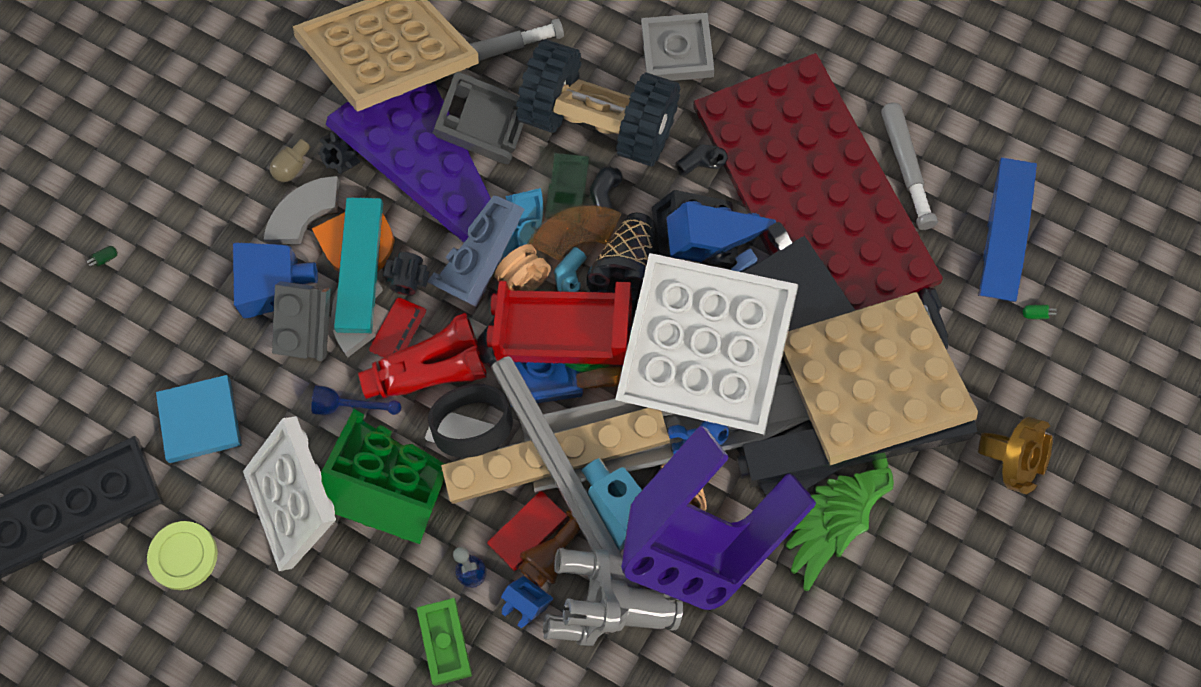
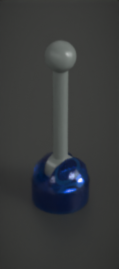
M464 547L456 548L453 557L458 562L455 567V575L458 581L468 588L481 585L487 574L483 561L477 556L469 555V551Z

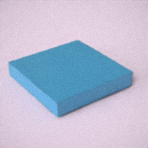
M228 375L156 392L165 459L169 463L242 446L231 379Z

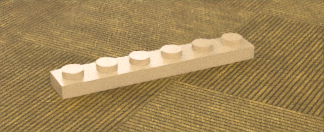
M645 408L554 434L574 470L583 468L598 458L604 462L670 443L662 412L651 408ZM531 440L483 455L441 465L449 499L452 504L551 477Z

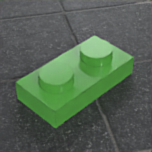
M455 598L417 607L432 684L437 686L473 676Z

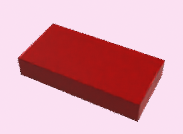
M540 491L487 542V545L515 571L523 562L520 558V553L544 543L568 520V517L544 492Z

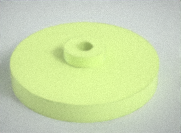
M190 521L172 523L160 530L149 546L147 554L149 571L157 582L167 588L174 590L194 588L204 582L212 573L217 562V545L211 533L197 523Z

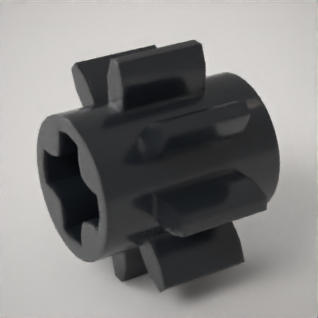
M331 132L320 139L323 146L318 155H320L327 169L337 168L338 173L342 174L361 163L359 158H357L359 153L336 133Z
M400 252L394 261H386L383 276L387 277L386 282L390 283L389 288L393 292L401 295H414L418 287L426 288L429 271H426L427 265H422L423 259L420 256L409 252Z

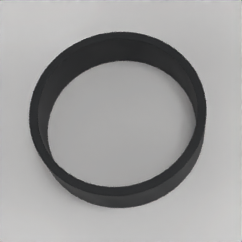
M470 384L455 388L441 396L430 409L428 424L434 442L442 452L454 457L468 458L483 455L501 445L512 430L513 418L508 400L503 392L489 385ZM472 403H490L504 410L499 422L481 435L465 439H454L438 432V427L442 420L461 406Z

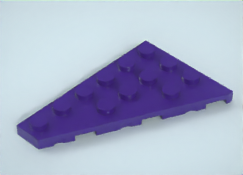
M434 82L358 112L348 101L327 116V127L462 242L467 240L469 237L468 228L491 198L468 150L439 139L432 133L444 102Z

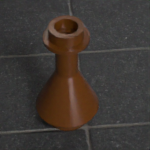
M569 510L566 511V515L570 520L553 539L520 553V558L523 562L518 567L519 571L539 588L546 582L549 584L556 583L558 576L554 567L556 552L559 548L565 549L581 530L572 512Z

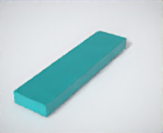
M382 198L346 199L334 324L336 333H372L383 213Z

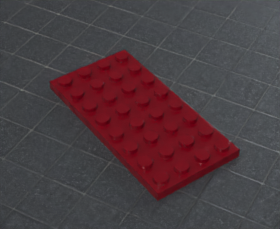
M817 53L694 100L693 108L712 145L723 148L728 154V160L723 166L746 211L780 222L786 229L792 243L805 235L855 311L915 292L918 294L923 288L930 289L941 284L943 280L942 275ZM767 230L760 235V238L771 256L778 252V250L768 239L767 234L769 231Z

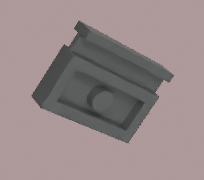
M283 281L275 284L272 354L304 359L308 357L317 358V361H323L327 357L330 288L319 289L315 288V286Z

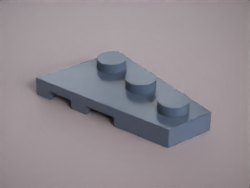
M494 195L468 228L469 237L459 250L453 247L446 256L449 263L440 274L434 272L427 282L465 302L477 306L525 209Z

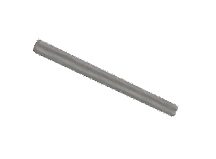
M508 356L495 362L491 366L493 373L591 548L607 550L622 580L626 581L630 587H638V583L627 579L622 572L623 556L514 361Z

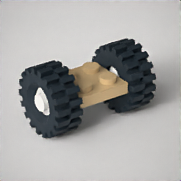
M547 39L541 41L538 48L536 47L533 51V58H530L527 63L528 69L524 72L522 77L524 79L523 84L519 87L518 94H520L516 105V107H519L516 111L518 121L551 133L556 132L557 127L561 126L562 119L572 123L584 122L596 126L599 132L618 134V156L650 167L654 166L660 157V152L664 149L665 141L669 137V131L674 122V115L677 112V103L680 98V84L645 72L640 76V80L637 81L634 92L628 96L580 80V72L578 71L581 68V53H579L578 49Z

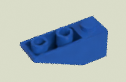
M697 201L685 202L667 216L670 256L697 262L705 261L757 238L766 232L771 225L776 223V220L760 217L757 213L744 214L734 212L727 207L714 208L704 206Z

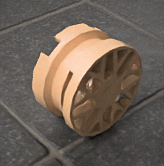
M525 244L510 252L499 263L494 277L498 281H507L508 288L511 291H535L547 279L551 266L544 258L536 256L537 250L531 244Z

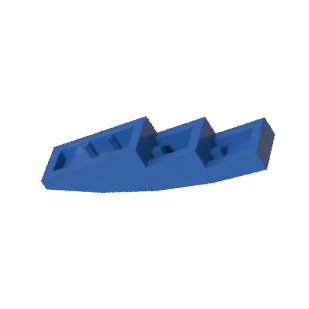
M1000 158L987 224L989 229L983 255L984 266L978 296L1010 302L1017 301L1030 225L1037 163Z

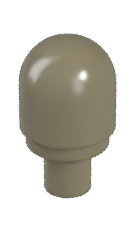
M300 139L292 149L289 147L282 149L270 163L272 177L279 182L291 181L303 168L305 163L303 156L310 150L311 146L303 139Z

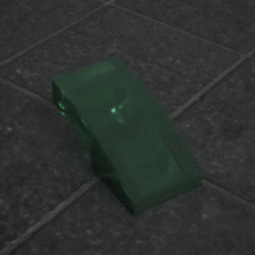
M554 154L545 219L580 223L588 177L589 157Z

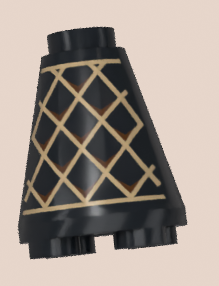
M635 212L629 214L622 221L589 268L586 279L590 292L615 293L616 282H631L632 309L635 311L649 253L656 254L654 223L648 215Z

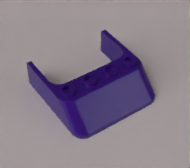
M699 426L632 502L629 510L621 564L622 572L630 581L704 610L716 609L729 600L815 507L816 502L797 478L788 473L746 518L738 522H727L689 504L728 460V455L706 428Z

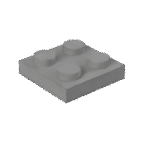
M708 13L641 18L647 73L672 81L714 77Z

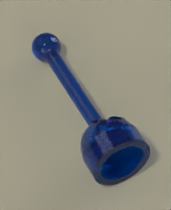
M318 385L314 387L311 402V411L315 415H330L339 406L387 410L392 415L399 414L402 409L400 402L396 400L389 403L340 399L338 393L333 388Z

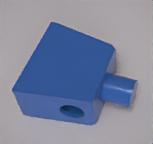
M233 243L234 306L243 318H251L274 311L275 284L279 281L303 285L318 283L316 263L298 264L295 253L288 245Z

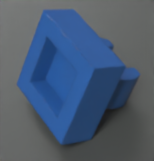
M522 576L509 584L502 594L501 598L507 602L502 608V614L507 616L516 608L522 613V619L517 626L523 628L538 615L546 611L553 597Z

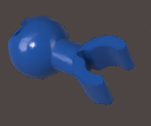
M703 421L700 425L711 433L719 445L724 444L729 434L728 426ZM681 425L668 427L670 439L682 438V441L672 443L673 454L679 450L697 428L687 430Z

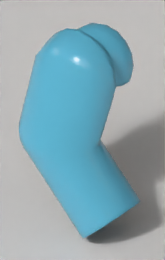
M573 247L554 270L558 292L580 291L581 284L578 282L576 270L587 259V256L577 247Z

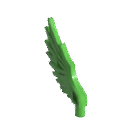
M887 458L872 461L874 470L860 474L856 473L854 477L840 475L838 480L829 478L827 486H817L815 489L816 494L811 495L816 502L815 507L792 530L797 532L786 544L788 550L802 545L794 558L790 571L796 574L808 562L803 584L805 591L810 590L817 576L835 552L837 557H841L848 545L857 536L868 531L871 508L878 499L893 490V474L888 466Z

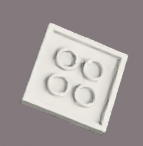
M297 416L282 418L243 470L279 571L294 568L336 521L334 505L326 495L321 482V471L313 461L308 448V437L305 431L301 429Z

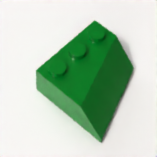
M353 409L321 471V482L327 497L334 505L335 514L367 527H372L398 536L401 539L420 544L444 481L441 465L445 463L413 444L402 445L390 437L392 431L382 425L378 426L377 429L363 421L364 414Z

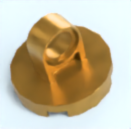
M1027 417L1017 425L1011 437L994 433H981L977 452L981 455L1003 461V482L1007 489L1028 494L1037 487V485L1031 483L1036 474L1044 475L1048 467L1053 437L1052 435L1045 434V430L1050 425L1043 420Z

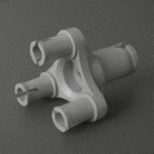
M564 548L557 550L554 562L555 572L559 574L588 575L590 579L587 601L568 598L564 606L569 608V611L563 610V616L546 614L543 622L544 639L576 641L581 646H593L597 638L604 632L615 633L616 631H621L624 626L664 629L666 627V629L672 631L677 630L680 626L683 614V601L650 588L628 586L627 582L620 577L607 550L595 548L590 552L567 550Z

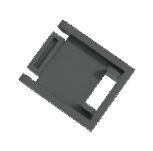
M458 71L452 77L432 133L439 139L499 163L509 164L512 158L511 153L516 148L524 124L518 121L516 111L519 108L516 107L517 100L520 96ZM454 95L466 99L460 118L450 114L447 115Z

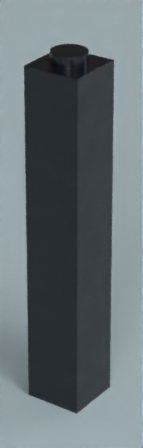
M973 420L830 465L815 429L743 444L742 456H737V464L741 479L748 478L751 488L779 482L788 473L797 478L971 440L978 431Z

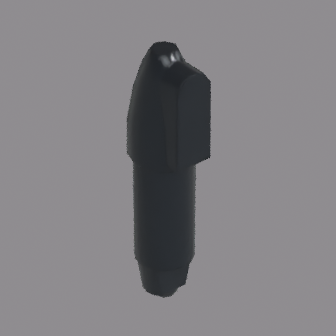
M923 288L920 290V299L947 350L949 345L947 338L949 336L940 314L942 304L935 288Z

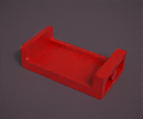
M499 281L498 293H493L491 296V314L495 315L494 326H488L487 346L488 348H493L497 361L509 356L514 362L623 365L631 334L633 307L631 282H616L615 293L511 291L508 288L507 281Z

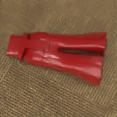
M463 313L456 316L437 334L418 344L385 356L378 363L376 361L373 362L372 368L358 372V376L366 399L381 395L384 399L389 396L407 395L438 384L481 380L487 378L485 365L479 359L480 353L477 338L467 314Z

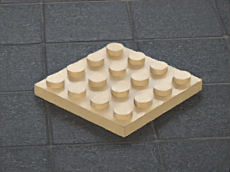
M364 0L293 26L295 38L357 112L479 64L478 52L428 0Z
M917 292L788 331L783 357L830 465L977 419L978 410Z

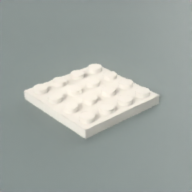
M649 253L615 400L765 435L798 284Z

